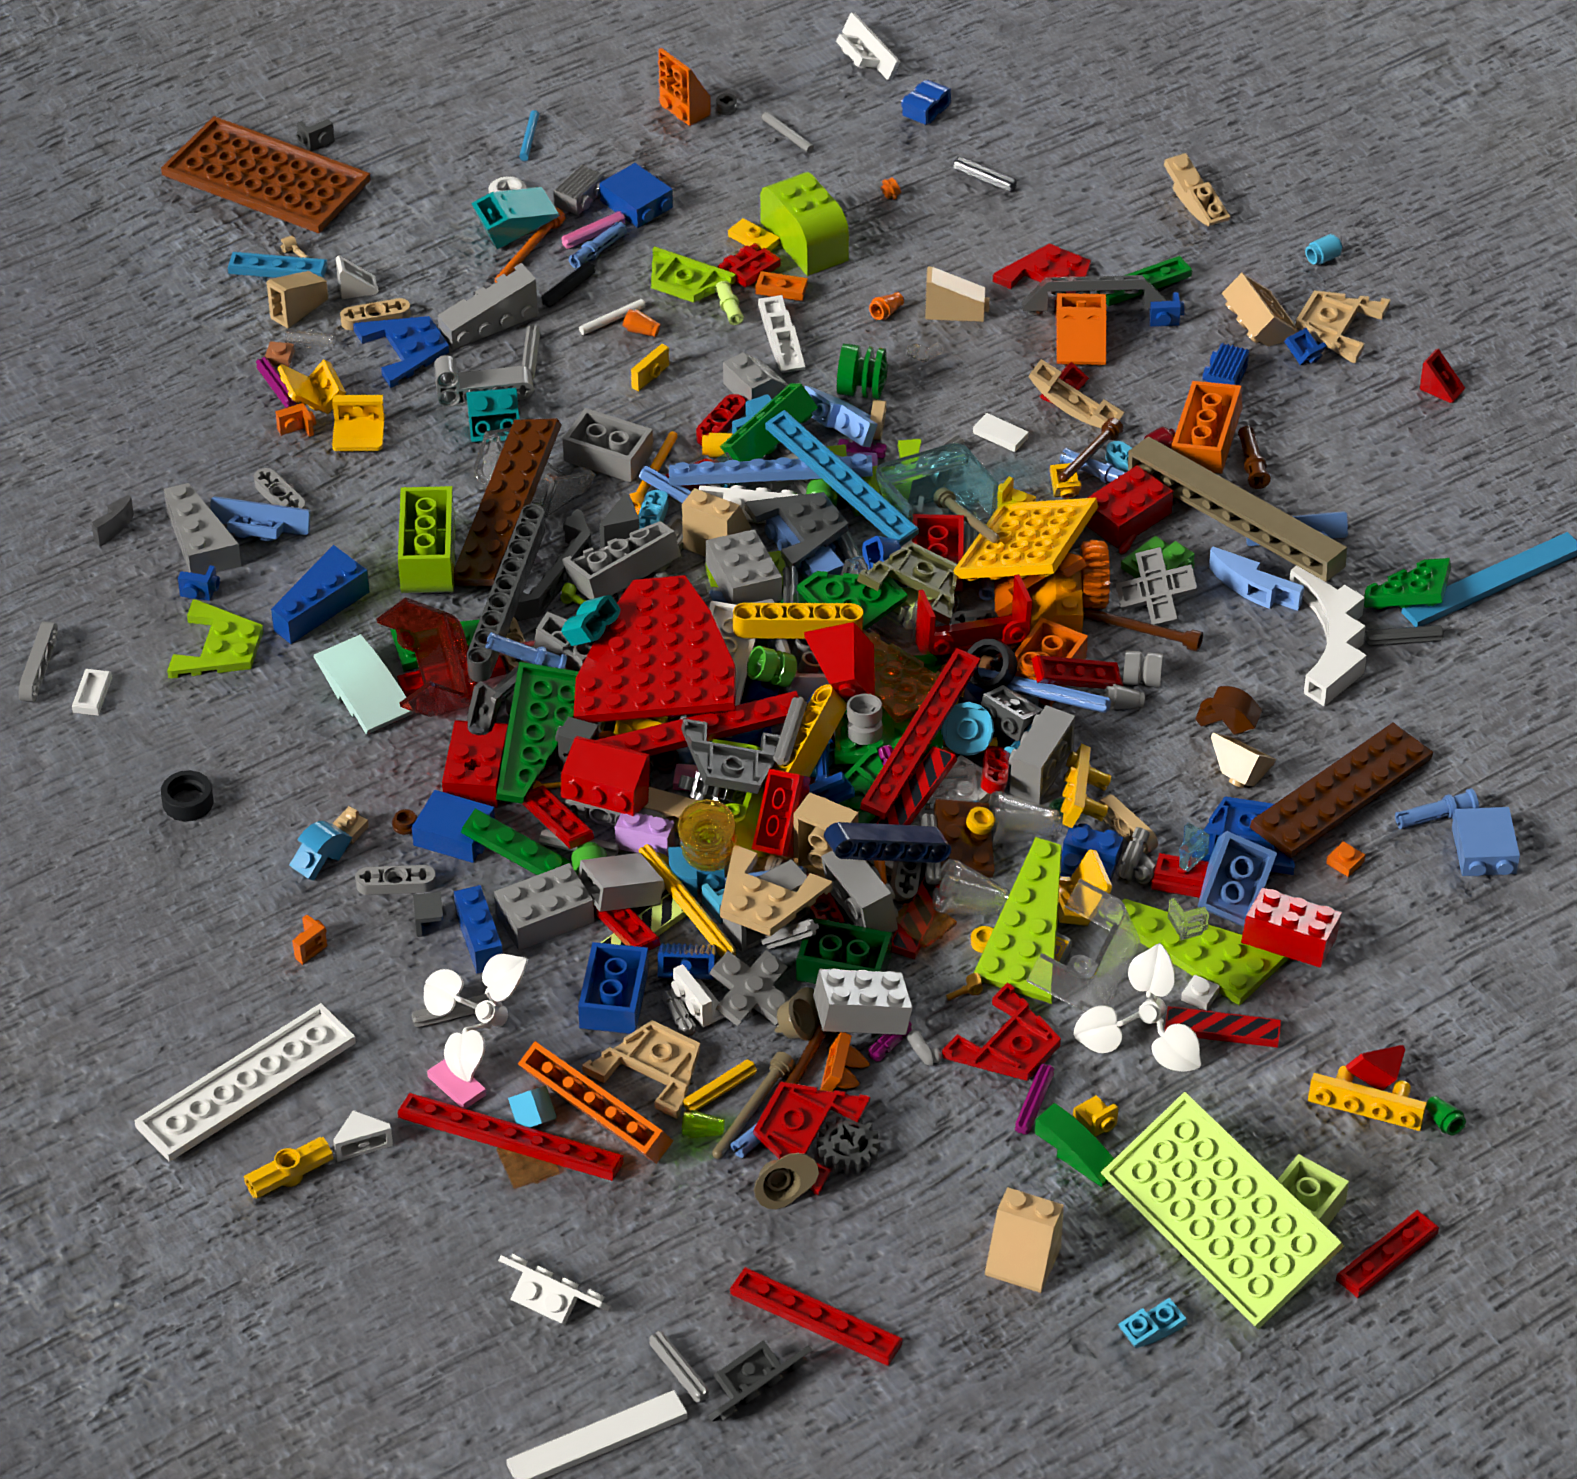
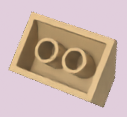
M1241 273L1222 292L1227 300L1226 306L1238 315L1236 320L1240 325L1248 329L1247 335L1255 343L1260 341L1269 347L1283 343L1287 337L1299 332V329L1295 327L1294 322L1272 292L1247 275Z

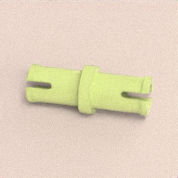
M721 281L716 284L715 288L720 298V307L726 312L729 323L731 325H738L744 318L738 306L739 300L733 294L730 283L728 281Z

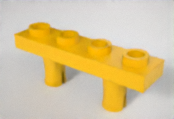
M1082 743L1076 752L1072 751L1066 763L1069 769L1064 778L1067 784L1062 795L1065 797V800L1062 804L1061 812L1064 813L1062 824L1073 828L1081 813L1102 822L1108 811L1107 805L1087 797L1086 787L1088 783L1105 791L1112 776L1091 767L1089 764L1091 747Z
M1346 1066L1339 1068L1336 1078L1313 1073L1308 1102L1417 1131L1421 1130L1427 1102L1408 1098L1411 1090L1408 1082L1397 1081L1392 1093L1352 1083L1354 1075L1347 1071Z

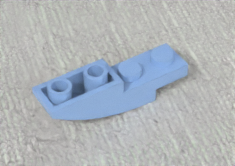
M805 386L806 391L818 406L812 412L813 416L811 418L825 427L835 428L862 447L871 446L878 425L870 419L871 415L828 393Z
M1214 546L1211 548L1210 570L1234 592L1269 609L1273 603H1277L1297 611L1299 610L1303 600V585L1260 571V562Z

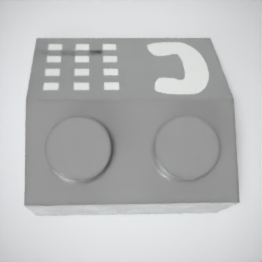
M744 352L723 362V384L733 394L743 396L745 405L746 401L767 394L773 399L789 385L764 361Z

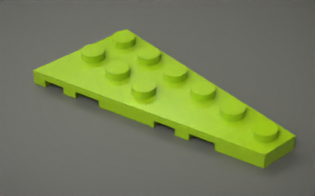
M1035 837L974 973L980 974L983 983L1002 988L1008 982L1015 988V993L1052 1004L1059 881L1062 860V847L1060 844Z
M1125 898L1107 914V922L1149 949L1161 943L1168 952L1173 964L1192 976L1197 975L1220 985L1219 993L1239 1006L1289 959L1288 957L1241 943V934Z

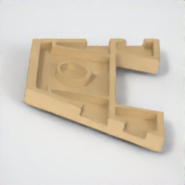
M1314 290L1297 317L1295 327L1300 330L1307 328L1314 339L1320 343L1325 342L1328 348L1350 362L1356 363L1363 352L1364 343L1343 336L1357 312L1382 320L1389 308L1390 300L1381 298V302L1370 301L1368 296H1360L1358 299L1345 298V294Z
M735 845L722 898L720 917L772 936L795 919L796 913L804 907L809 908L816 903V898L823 893L825 895L832 890V881L809 873L797 892L749 875V872L758 861L757 853Z
M651 1020L626 1036L623 1043L615 1048L609 1047L601 1052L602 1056L593 1062L591 1060L585 1062L582 1066L583 1073L602 1083L609 1079L620 1064L642 1073L667 1086L655 1100V1109L677 1119L680 1115L683 1100L686 1097L700 1053V1043Z

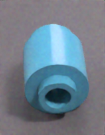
M1329 234L1311 242L1305 249L1306 257L1311 264H1323L1341 255L1342 243L1338 237Z

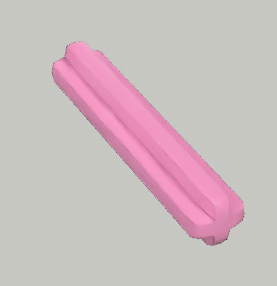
M620 211L564 235L562 237V244L566 249L577 246L599 236L616 222L625 224V216Z

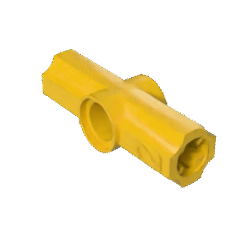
M319 1137L297 1149L285 1148L276 1153L274 1161L246 1174L244 1182L253 1198H259L282 1185L292 1187L299 1184L305 1173L333 1160V1153L324 1137Z

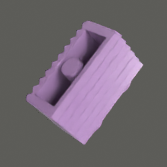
M621 813L615 826V841L619 845L620 850L639 853L641 847L650 844L656 852L665 854L669 859L668 847H674L675 845L674 821L664 820L657 816L653 818L652 815L647 816V814L642 815V813H635L634 816Z

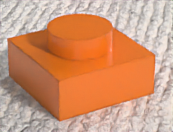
M1343 841L1327 856L1326 864L1349 877L1365 862V854Z

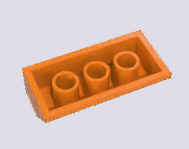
M1192 381L1171 449L1213 473L1222 474L1242 412V386Z

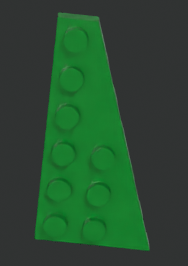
M519 662L496 795L497 800L521 804L525 801L558 746V742L555 740L557 729L559 726L564 725L568 716L574 718L575 683L579 671Z

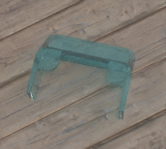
M950 443L885 462L877 467L876 480L880 495L911 522L913 521L912 507L913 505H918L919 496H924V504L932 502L935 492L943 487L951 490L956 496V502L961 505L968 506L979 502L990 516L996 511L998 482L963 444Z

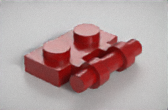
M754 243L750 246L742 247L739 253L734 256L729 255L724 258V262L719 264L718 268L735 273L736 281L746 288L758 281L761 271L771 273L781 267V259L766 248L760 250L759 246Z

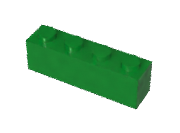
M790 383L728 438L720 448L729 460L741 462L761 459L763 456L774 452L778 447L777 444L780 442L766 429V422L785 410L799 423H805L813 416L812 412L818 406L802 384Z

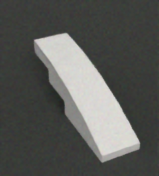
M783 296L758 299V306L766 334L780 372L805 370L795 326H792L789 311L785 308Z

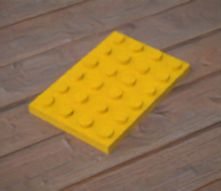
M1097 498L1000 504L986 523L989 528L999 535V542L992 543L979 533L954 568V574L957 575V579H965L967 581L986 577L996 580L1004 576H1014L1020 574L1021 578L1028 575L1047 577L1054 574L1097 510Z

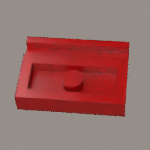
M1159 853L1151 889L1200 898L1208 862Z

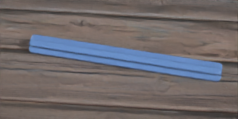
M978 667L980 677L985 680L993 679L1000 673ZM1014 676L1007 688L1014 692L1106 713L1111 707V700L1108 697L1053 684L1037 683L1036 680Z

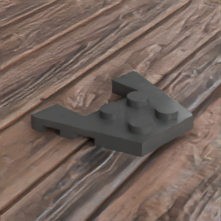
M824 492L745 502V511L755 524L779 515L800 541V543L781 549V558L788 567L793 565L798 569L803 560H810L815 556V551L822 546L827 547L848 531V522Z
M683 718L681 730L704 785L758 794L767 779L769 769H772L776 763L773 757L780 735L763 732L761 751L709 742L707 741V722Z

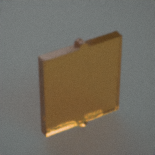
M922 894L909 904H903V908L898 911L899 916L896 917L897 926L919 942L923 948L928 947L938 938L943 939L944 934L957 924L956 920Z
M496 1148V1152L514 1189L531 1183L538 1184L540 1180L559 1174L556 1164L502 1148Z

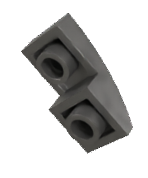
M129 494L107 505L108 514L91 522L94 541L99 546L117 536L134 517L132 498Z

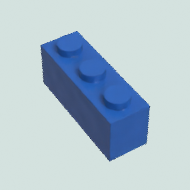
M481 885L454 891L455 913L477 974L483 972L485 965L492 957L503 954L502 944Z

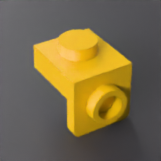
M1071 463L1050 465L1054 497L1061 496L1063 499H1068L1079 494L1082 485L1081 481H1078L1077 472L1067 482L1059 480V475Z

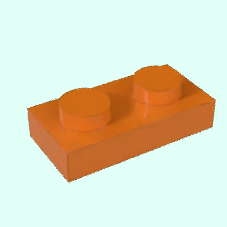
M761 271L755 286V294L772 297L782 295L786 299L803 301L808 287V278Z

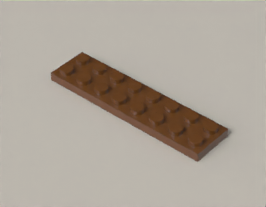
M516 419L513 421L454 567V586H493L521 510L531 504L562 426L558 419Z
M1392 722L1252 819L1250 828L1291 859L1430 761L1433 751Z

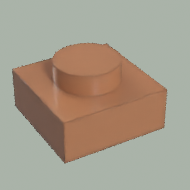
M270 341L265 357L269 359L273 366L283 364L289 367L295 352L294 344Z

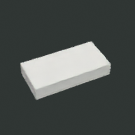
M988 413L973 426L974 434L1013 452H1016L1029 437L1028 431Z
M85 669L72 704L73 713L99 716L112 680L111 671Z

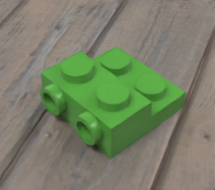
M1154 536L1121 561V569L1135 578H1140L1135 553L1158 547L1162 549L1166 570L1190 564L1194 568L1195 553L1177 541L1169 545L1159 537Z

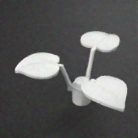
M1158 943L1139 954L1131 962L1128 969V977L1132 986L1138 991H1147L1146 997L1148 999L1140 1006L1139 1011L1121 1021H1117L1116 1011L1112 1007L1105 1005L1095 1006L1079 1018L1074 1028L1075 1039L1092 1051L1108 1053L1115 1050L1122 1041L1123 1035L1119 1026H1123L1136 1018H1141L1142 1021L1149 1024L1156 1022L1158 1034L1161 1037L1152 1044V1052L1155 1059L1162 1066L1171 1070L1183 1072L1195 1070L1202 1065L1200 1044L1195 1032L1184 1024H1173L1165 1032L1163 1031L1164 1020L1161 1017L1165 1014L1166 1005L1159 997L1166 996L1172 990L1175 983V971L1168 952L1161 943Z
M498 954L492 957L485 965L482 974L483 983L488 987L485 990V994L491 1001L485 1000L479 1004L458 996L463 989L464 981L455 971L448 969L438 970L432 973L426 980L424 985V1002L430 1013L436 1016H445L454 1009L455 1003L458 1001L476 1009L475 1014L478 1020L483 1022L465 1027L462 1034L453 1033L446 1042L444 1058L449 1069L458 1078L466 1082H472L473 1075L484 1057L485 1039L475 1030L491 1029L492 1026L501 1027L506 1023L508 1010L502 1005V1001L507 1000L519 985L527 967V958L508 954Z

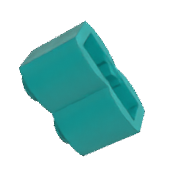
M611 595L586 600L578 608L576 616L570 617L564 623L561 632L571 646L596 641L603 635L606 625L612 624L618 618L621 609Z

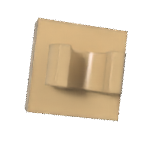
M350 806L332 823L353 837L350 841L351 844L369 827L368 819L359 816V811Z

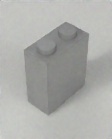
M641 853L580 860L578 877L592 897L593 904L600 912L660 904L661 895L665 889L664 880Z

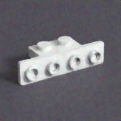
M851 13L843 28L844 34H839L836 42L842 48V51L853 59L856 66L863 69L866 67L877 68L887 80H892L900 60L855 13Z
M719 484L699 486L701 491L740 505L748 522L752 523L754 521L745 511V502L798 495L792 490H782L781 493L771 492L768 488L761 487L756 488V490H746V487L740 485H732L731 488H723Z
M514 1254L511 1255L510 1259L501 1255L498 1260L523 1272L510 1300L564 1325L578 1298L606 1311H609L611 1307L603 1303L604 1296L592 1290H588L587 1294L577 1291L579 1284L564 1277L561 1283L551 1279L553 1272L538 1265L534 1271L526 1267L527 1260Z

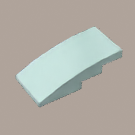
M361 634L314 654L317 664L338 700L342 699L352 717L355 716L366 735L413 714L414 709L402 689Z

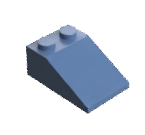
M1229 831L1220 835L1217 838L1208 862L1198 907L1244 927L1248 911L1261 889L1265 887L1277 852Z

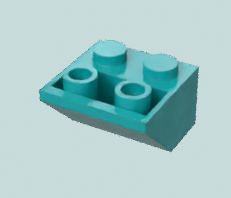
M508 388L466 392L471 442L507 439L513 421L519 419L517 389Z

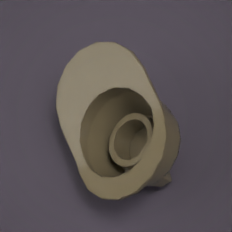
M804 987L800 989L790 1000L778 1008V1025L774 1029L776 1033L783 1032L787 1038L793 1040L802 1039L808 1041L811 1039L820 1023L813 997V988Z
M801 1153L788 1154L780 1159L768 1162L763 1166L754 1187L755 1198L760 1205L767 1209L776 1210L786 1207L816 1182L819 1175L817 1163L810 1156Z

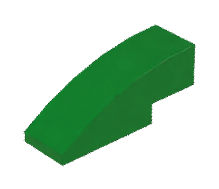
M1054 1102L1036 1119L1035 1134L1057 1149L1058 1158L1102 1188L1108 1180L1101 1172L1114 1158L1088 1129Z

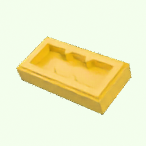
M744 218L728 229V237L745 246L756 243L760 250L766 248L771 251L780 244V237Z
M664 344L659 345L631 369V385L633 389L640 391L669 366L668 346Z

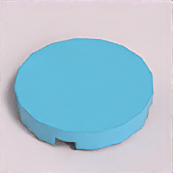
M971 702L955 705L941 727V734L947 747L953 752L964 756L977 755L984 751L992 742L995 732L994 722L989 712L981 705Z

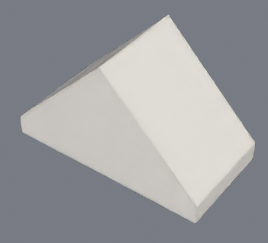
M340 255L336 257L338 285L342 300L375 295L379 292L374 275Z
M352 1111L333 1140L337 1162L393 1146L389 1123L356 1111Z

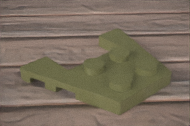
M911 542L890 554L889 559L883 562L878 561L868 571L864 569L859 573L857 581L876 591L881 588L888 577L917 591L924 590L927 597L936 599L931 605L936 616L935 620L947 626L950 624L955 598L954 590L957 581V575L954 574V568L957 566L956 563Z

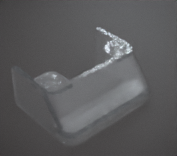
M1079 879L1065 907L1110 931L1096 960L1085 955H1075L1066 966L1041 953L1026 981L1086 1012L1095 1006H1110L1140 945V938L1124 903L1120 899Z

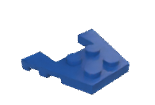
M430 316L353 324L354 332L362 344L386 337L401 359L400 362L381 367L382 376L390 388L398 385V380L404 376L409 378L414 375V370L420 366L427 367L440 356L449 353L448 343Z
M1226 796L1209 818V823L1205 829H1202L1197 835L1195 843L1190 845L1187 853V858L1209 862L1217 838L1226 831H1229L1277 852L1270 872L1294 875L1295 868L1292 858L1287 857L1250 828L1251 820L1274 804Z

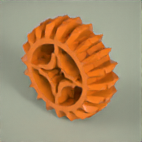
M1084 541L1080 547V556L1087 565L1081 569L1083 607L1094 610L1105 609L1109 603L1110 593L1108 546L1105 541Z

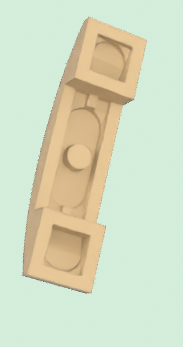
M1042 359L1029 375L1033 384L1047 399L1067 414L1089 425L1101 428L1109 418L1120 420L1125 413L1104 399L1098 404L1059 379L1061 371Z

